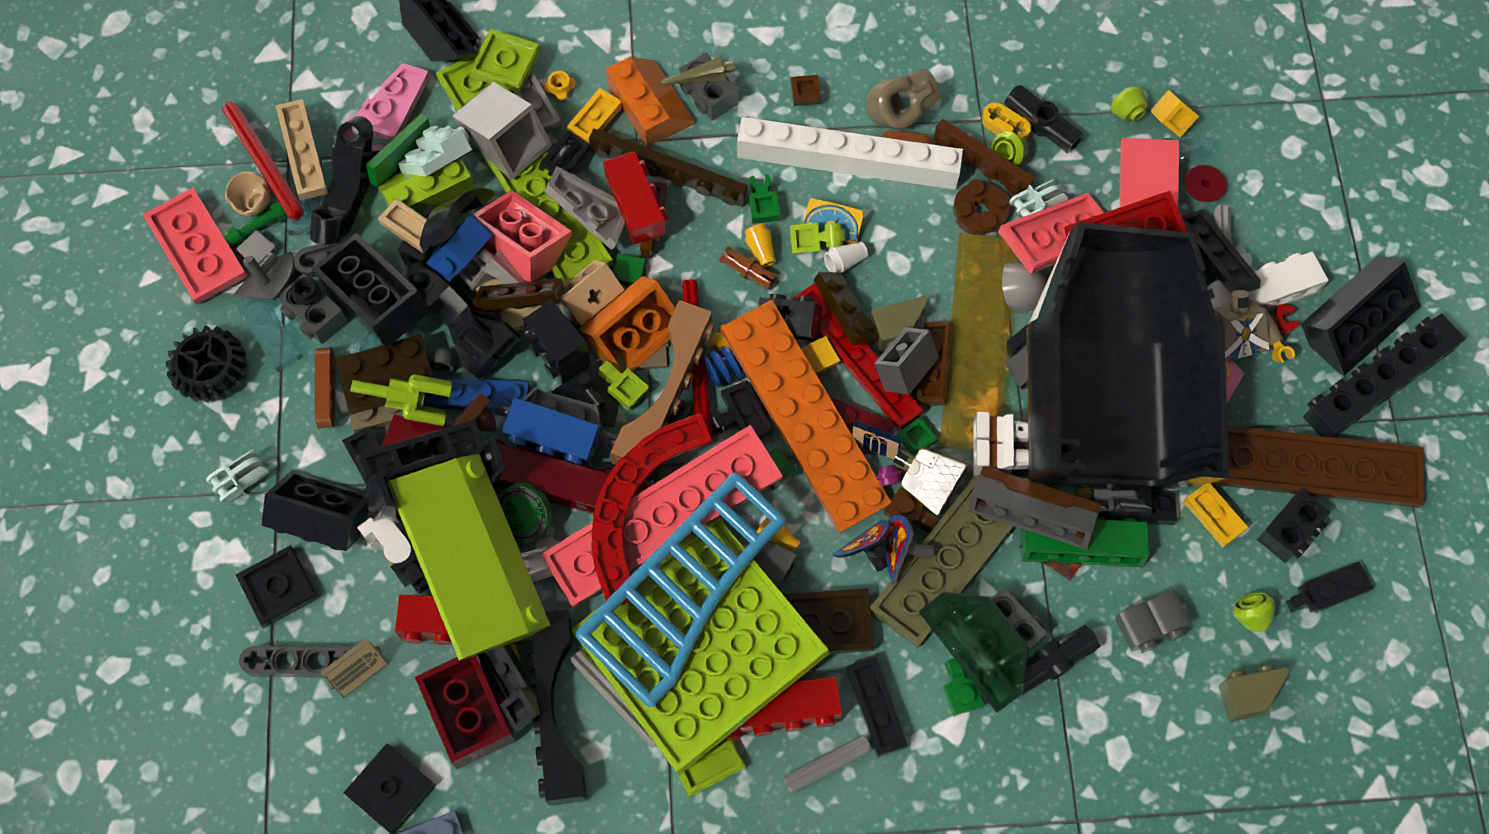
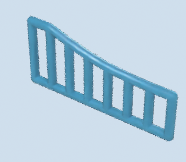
M731 473L576 631V638L647 707L655 706L677 683L705 623L725 592L758 552L786 524L785 516L739 473ZM735 487L771 520L759 534L723 501ZM713 509L750 542L739 556L735 555L701 522ZM692 531L730 566L719 581L680 545ZM670 553L711 591L701 607L658 567ZM648 576L694 618L686 636L636 590ZM626 598L679 648L671 667L613 612ZM604 621L663 677L651 691L637 680L591 635Z

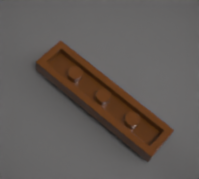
M943 118L937 124L933 140L938 146L963 149L962 162L982 171L988 179L996 180L1005 186L1010 193L1017 195L1027 190L1028 185H1033L1035 177Z

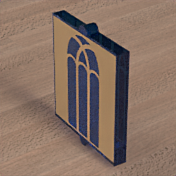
M854 421L852 436L859 448L891 460L895 459L900 451L902 438L884 432L879 428Z

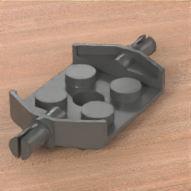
M534 388L523 399L524 401L599 425L603 431L598 446H603V444L614 446L615 441L611 439L616 440L618 435L604 430L600 408L597 404L593 405L548 393L538 388ZM498 402L496 405L498 409H495L494 414L507 417L511 406ZM527 442L525 447L536 450L538 445ZM556 451L554 453L558 457L565 458L566 454Z

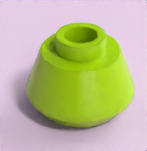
M1131 86L1123 90L1112 101L1111 113L1126 122L1140 120L1146 114L1145 109L1147 107L1143 89Z
M1005 131L999 133L994 138L991 150L1014 165L1019 166L1027 155L1028 146L1023 137L1013 132Z
M1251 593L1235 602L1232 613L1246 629L1253 632H1261L1268 629L1274 620L1275 601L1265 593Z

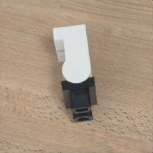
M369 518L357 527L375 553L381 548L384 549V555L390 563V567L404 587L411 584L418 594L429 588L414 549L392 520L384 518L373 522L372 518Z

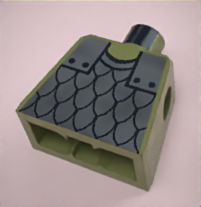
M921 447L916 456L901 449L893 461L894 465L906 471L900 484L936 515L944 512L971 465L927 447Z

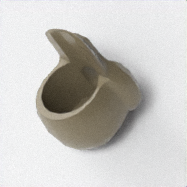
M927 69L918 70L907 76L888 78L877 83L867 94V113L873 122L883 128L902 129L917 122L922 116L923 111L939 100L940 91L934 76ZM904 91L910 100L909 108L903 103L898 92Z

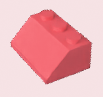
M513 190L473 214L493 232V235L481 249L484 250L486 248L493 255L500 250L518 274L528 282L535 281L552 270L572 236L570 229Z

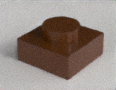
M818 75L791 77L793 106L821 104Z

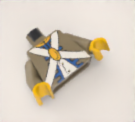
M1235 290L1231 293V304L1214 309L1216 316L1221 315L1224 323L1225 362L1270 351V345L1274 347L1271 356L1275 362L1284 363L1281 357L1282 351L1285 352V356L1288 359H1294V350L1289 346L1282 345L1283 337L1275 321L1265 308L1249 300V292ZM1225 363L1227 378L1230 374L1229 366Z

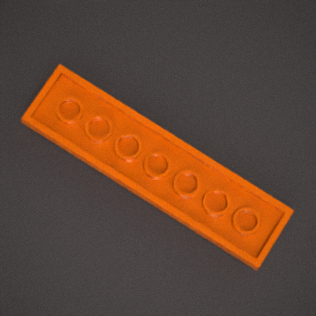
M770 300L721 326L720 331L838 533H842L892 503L883 487L880 486L879 480H876L872 468L774 302Z

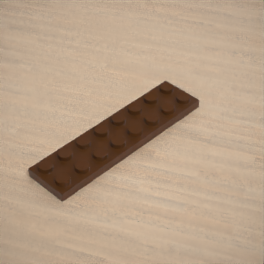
M1227 426L1229 478L1210 483L1217 486L1296 494L1300 489H1303L1310 496L1420 508L1424 505V447Z

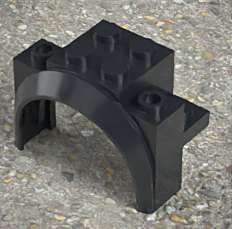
M473 419L357 454L356 460L366 484L363 496L373 522L387 518L403 523L387 482L456 458L479 454L493 486L506 469L494 436L482 440L476 421Z

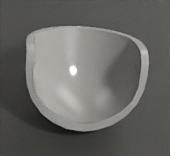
M1007 263L1003 269L1002 286L1009 309L1014 313H1026L1034 310L1047 283L1041 270L1030 274L1022 263Z

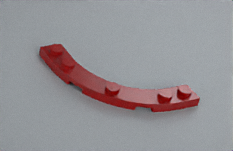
M702 413L671 423L641 439L636 446L618 461L603 484L593 514L591 548L594 567L605 600L630 577L623 551V526L634 494L643 481L663 463L683 453L712 443ZM626 598L618 607L631 602Z

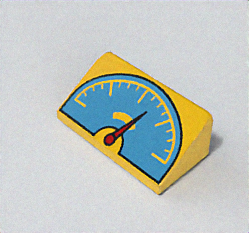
M810 198L804 223L819 222V232L825 230L824 224L841 223V227L845 229V240L843 241L853 244L857 243L864 211Z

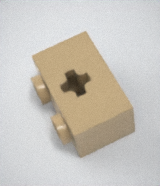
M594 260L564 285V291L557 304L570 322L582 326L624 291V288L605 262Z

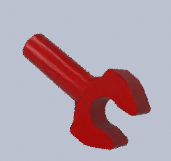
M1286 304L1278 305L1274 310V314L1271 315L1281 335L1292 333L1300 324L1299 321L1286 322L1283 317L1292 316L1296 311V308Z

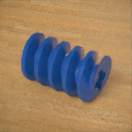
M722 347L721 357L716 351L710 352V361L703 355L708 373L718 388L721 387V378L723 377L731 384L732 374L734 373L740 380L743 379V368L732 350L730 351L727 347Z

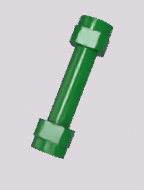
M275 202L269 205V211L236 229L232 226L222 233L230 248L241 245L244 242L243 238L276 219L279 223L285 220L288 216L280 203Z

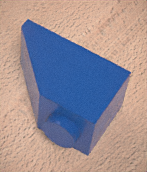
M473 214L457 227L458 230L436 248L426 263L448 283L471 261L493 235V232Z

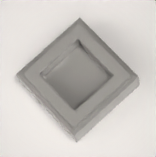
M256 230L236 251L244 259L248 256H253L257 263L260 264L268 253L276 254L278 249Z

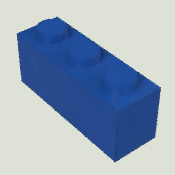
M513 398L502 429L503 433L510 436L508 441L525 447L526 443L529 442L538 445L537 451L554 456L555 451L566 454L564 460L578 465H582L583 460L592 463L603 431L599 425L517 398Z

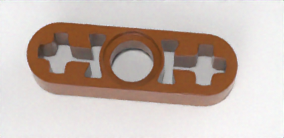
M332 347L317 348L315 350V421L318 429L335 427V356Z

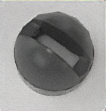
M440 348L433 354L430 366L439 372H452L455 365L454 354L447 348Z

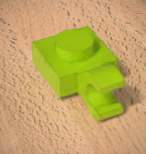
M607 360L598 368L600 371L598 375L611 384L607 392L628 410L649 390V386L628 368L621 374Z

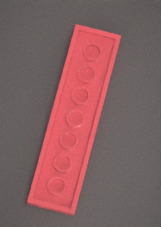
M751 425L632 498L623 526V551L629 573L640 567L731 473H739L758 492L763 491L783 478ZM736 487L723 499L732 509L748 500ZM713 509L701 522L706 526L721 517V515ZM592 523L541 554L572 607H576L602 590L593 562L591 548Z

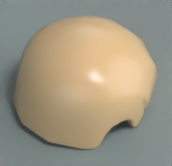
M242 171L233 176L227 184L225 200L241 216L253 217L266 209L271 201V190L258 174Z

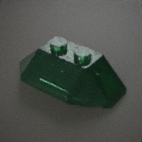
M943 592L918 611L996 713L1022 695L1029 646L990 597Z

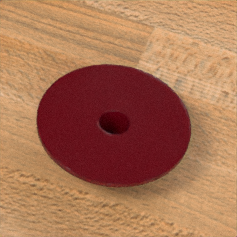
M1199 165L1187 172L1184 186L1187 193L1195 200L1214 202L1225 193L1226 180L1223 174L1216 168L1208 165Z

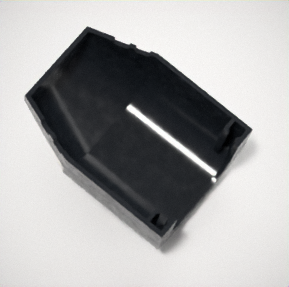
M1080 222L1070 230L1027 326L1028 476L1030 481L1047 485L1088 487L1089 484H1122L1127 486H1150L1151 490L1194 487L1229 478L1224 323L1221 315L1216 316L1211 302V299L1215 298L1212 289L1207 290L1202 271L1206 269L1194 233Z

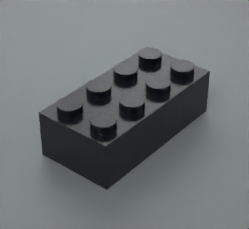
M357 233L312 268V271L326 290L385 348H388L431 312L419 291Z

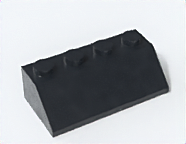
M1382 256L1375 257L1301 323L1309 346L1340 375L1345 376L1421 307L1405 261Z

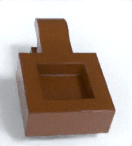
M901 487L892 498V503L887 505L884 510V515L888 518L894 515H903L909 520L911 526L914 523L928 534L939 521L935 515L924 512L925 505Z

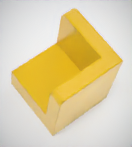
M1170 90L1151 109V113L1179 137L1199 117Z

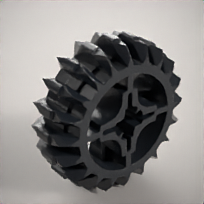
M205 325L202 332H199L197 328L193 327L192 335L188 336L182 333V338L184 339L182 342L173 341L176 350L168 351L170 360L165 362L169 370L166 372L167 377L172 382L171 385L174 389L178 390L183 397L187 398L190 396L196 402L202 398L204 402L209 403L211 397L214 396L216 400L221 401V393L225 392L231 395L230 387L232 385L240 387V382L237 378L246 377V372L242 369L248 366V362L244 358L247 356L246 351L241 347L242 343L240 340L234 337L228 330L223 332L218 326L211 330L209 326ZM221 348L227 351V362H223L220 359L221 355L219 352ZM187 366L193 368V380L187 378Z

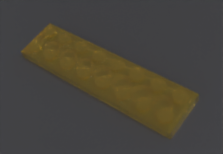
M959 233L951 321L955 325L948 402L942 408L939 447L973 451V422L977 411L989 412V416L1002 417L1007 360L1006 343L1009 334L1011 309L1005 301L1002 274L1007 263H1014L1015 253L1001 237Z

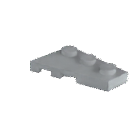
M556 166L545 192L607 247L613 250L625 224L614 197Z

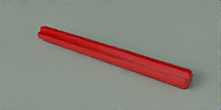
M227 101L226 105L222 106L223 114L288 218L299 221L300 217L305 214L304 209L237 103Z
M694 279L684 280L682 282L683 301L700 307L697 281ZM703 357L700 364H694L691 371L693 374L695 415L702 413L710 437L713 439L707 373Z

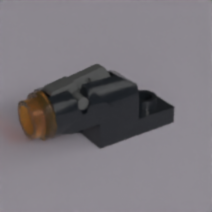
M1085 484L1083 487H1076L1075 496L1102 504L1098 517H1114V520L1117 521L1133 518L1138 522L1160 525H1175L1177 522L1175 493L1151 492L1150 486H1127L1122 484Z

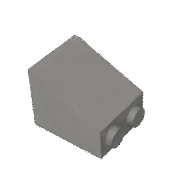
M494 82L452 115L457 126L463 127L468 133L469 142L511 180L553 146L532 104Z

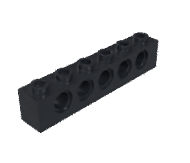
M1442 313L1434 319L1428 316L1415 326L1417 331L1412 335L1408 332L1404 333L1394 341L1395 347L1391 350L1385 347L1372 357L1373 363L1367 366L1364 362L1351 372L1353 377L1348 381L1342 378L1329 388L1331 393L1324 397L1322 394H1319L1307 404L1310 409L1303 418L1319 436L1335 438L1454 352L1466 338ZM1421 342L1427 344L1429 348L1425 347ZM1400 357L1404 358L1407 363H1404ZM1378 372L1385 375L1386 379L1382 378ZM1356 388L1363 390L1365 395L1360 394ZM1334 403L1339 404L1344 411L1337 409Z

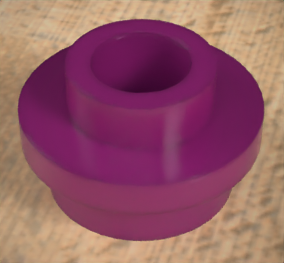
M896 465L878 469L879 474L875 475V478L879 480L882 487L901 483V475H904L903 470H897Z

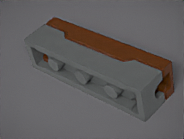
M983 466L972 492L969 511L1087 550L1102 504L1062 492L1056 488L1034 483L1029 479H1022L1004 473L998 469Z

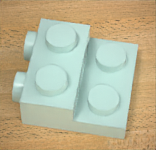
M432 126L422 132L424 136L415 140L419 149L406 153V159L397 164L404 174L428 176L471 151L469 135L461 126L457 129H452L450 126L444 128Z

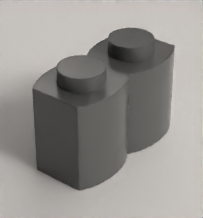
M1175 590L1130 607L1118 613L1115 617L1131 652L1140 649L1141 653L1158 647L1157 641L1168 637L1171 642L1187 634L1185 630L1192 624Z

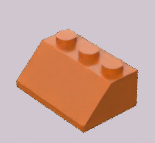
M628 57L605 68L610 91L614 97L622 101L623 111L647 148L695 124L694 119L671 85H661V80L665 79L666 76L655 60Z
M641 276L583 325L578 332L591 350L603 362L607 360L621 374L627 368L633 372L670 340L668 324L675 307L657 280ZM613 346L620 348L626 365L625 369H622L616 361V352L612 349Z

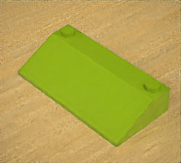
M479 454L456 458L387 482L459 660L526 639L550 626Z

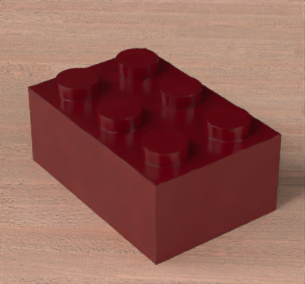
M477 655L459 660L458 657L453 658L415 676V680L448 757L456 769H460L516 742L504 714L499 708V703Z

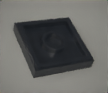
M291 545L235 574L263 628L319 599Z

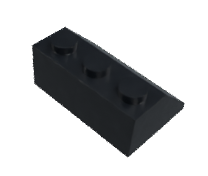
M291 470L265 494L262 526L273 529L277 533H287L300 537L307 542L327 545L333 550L347 551L359 539L361 532L357 527L367 520L369 510L362 490Z

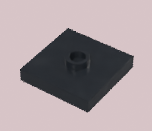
M386 743L343 793L387 832L394 834L435 784Z

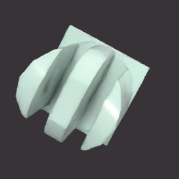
M1052 179L1035 188L1028 185L1027 190L1013 196L1009 204L1017 208L1016 213L1024 217L1067 201L1068 197L1064 193L1060 194V187L1055 185L1056 182Z
M251 449L227 466L222 462V467L211 473L206 478V481L214 486L213 492L220 495L219 501L221 504H226L241 494L245 496L244 490L270 474V471L259 460L255 449ZM226 475H229V477H227V478L224 479L223 481L220 480V479H222L223 477H225ZM234 484L236 485V486H235L234 488H232L231 490H229V491L227 490L228 488H230V487L233 486Z

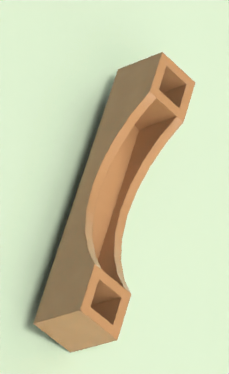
M679 300L668 324L669 338L674 352L673 366L668 383L660 397L645 413L636 420L622 426L610 452L612 464L616 465L641 439L657 429L669 425L668 423L672 415L677 416L682 404L680 396L683 389L688 390L692 383L693 374L691 371L694 364L699 365L703 358L704 349L702 346L705 339L710 340L713 335L715 324L712 323V311Z

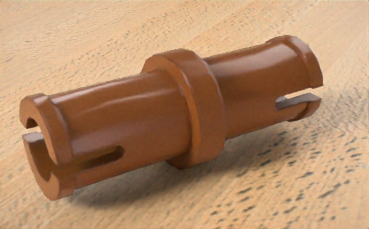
M730 246L725 249L726 254L722 253L719 262L739 272L740 277L744 279L749 278L766 290L772 287L770 284L775 282L777 275L756 263L757 260L752 257L748 259Z

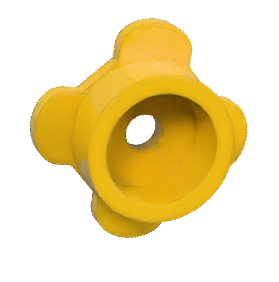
M555 71L549 76L548 82L543 87L546 93H552L556 95L558 100H564L567 98V93L570 89L576 87V81L573 78H569L568 74L563 71Z

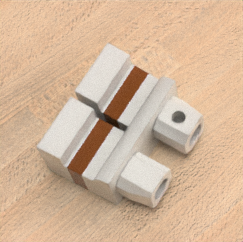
M977 411L973 422V475H980L983 466L998 469L1007 474H1010L1012 470L1027 469L1028 450L1014 449V442L1028 441V423L1013 421L1012 414L997 417L989 416V412Z

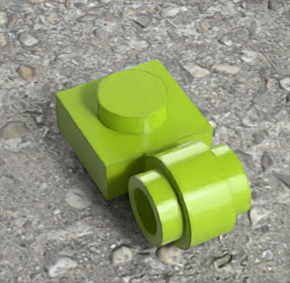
M819 222L790 225L792 254L821 251L820 241L826 242V247L842 246L843 240H845V229L841 227V223L824 224L825 230H822V232H819Z

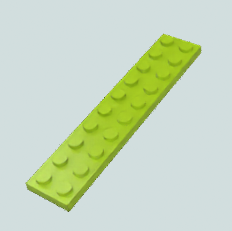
M476 57L465 58L435 73L437 80L456 112L490 85V83L470 77L469 70ZM546 151L512 180L483 155L505 194L513 190L572 231V236L551 270L556 279L562 278L565 285L594 260L605 262L608 267L613 266V260L601 240L545 192L551 177L548 175V170L541 171L538 167L542 159L547 155Z

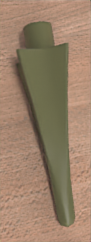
M720 55L688 71L661 80V85L727 81L725 74L736 71L734 60L722 62Z

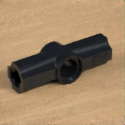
M1017 85L1005 99L1004 104L1030 123L1033 134L1041 137L1046 136L1067 154L1071 153L1083 139L1084 133L1060 116L1058 108L1054 103L1041 101L1022 85Z
M1085 624L1061 640L1057 641L1055 639L1044 645L1033 654V657L1012 668L1007 675L1014 689L1023 696L1049 679L1053 681L1072 669L1075 663L1094 653L1101 646L1093 630Z

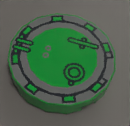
M528 483L513 484L502 490L497 496L516 543H531L538 540L547 532L552 520L551 506L547 497L541 491L532 488L533 486Z

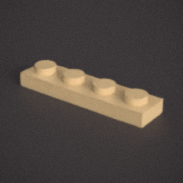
M303 99L275 105L300 201L328 194Z

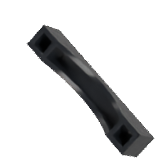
M568 609L545 611L550 626L527 638L528 642H533V653L528 654L530 673L535 672L536 684L531 685L540 715L533 719L535 734H540L541 746L536 747L537 766H543V778L538 779L540 798H545L548 806L586 802L584 769L563 743L554 715V690L557 676L565 658L573 648L571 617Z

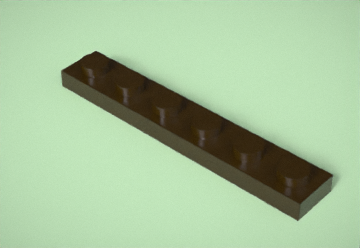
M593 128L589 136L591 151L601 158L612 159L635 151L639 161L644 160L648 174L652 177L659 176L665 178L676 186L692 188L701 195H711L731 206L738 205L744 207L748 199L747 184Z

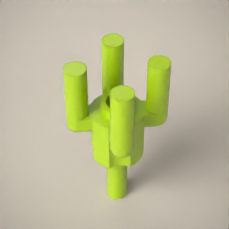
M413 374L409 377L408 381L390 378L389 386L352 380L350 392L387 398L385 407L403 410V417L407 420L444 426L446 410L423 406L425 393L450 397L452 385L451 381Z

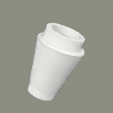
M863 242L830 247L829 251L824 253V262L829 272L842 274L864 258H867L868 251Z

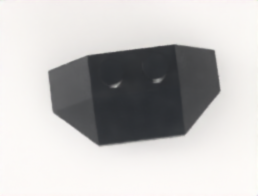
M399 0L402 25L431 62L471 58L478 55L481 43L480 37L450 1Z

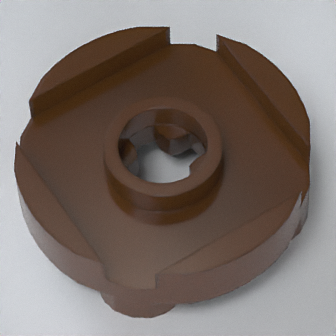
M978 179L972 180L968 185L961 188L955 197L953 213L957 219L956 222L962 230L974 236H984L985 233L991 232L996 233L1001 225L1007 221L1010 211V198L1007 193L992 183L982 182ZM983 204L989 211L983 210L981 213L976 212L977 207L975 205Z

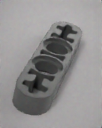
M252 646L241 653L239 665L244 672L253 677L325 678L321 671L333 663L331 655L334 654L333 658L337 660L352 648ZM257 654L261 660H270L271 669L269 670L270 666L267 663H257L253 669L248 661L254 660ZM284 654H292L294 657L293 665L286 670L280 669L278 667L280 657ZM316 654L324 655V666L319 670L310 669L309 661L312 656Z

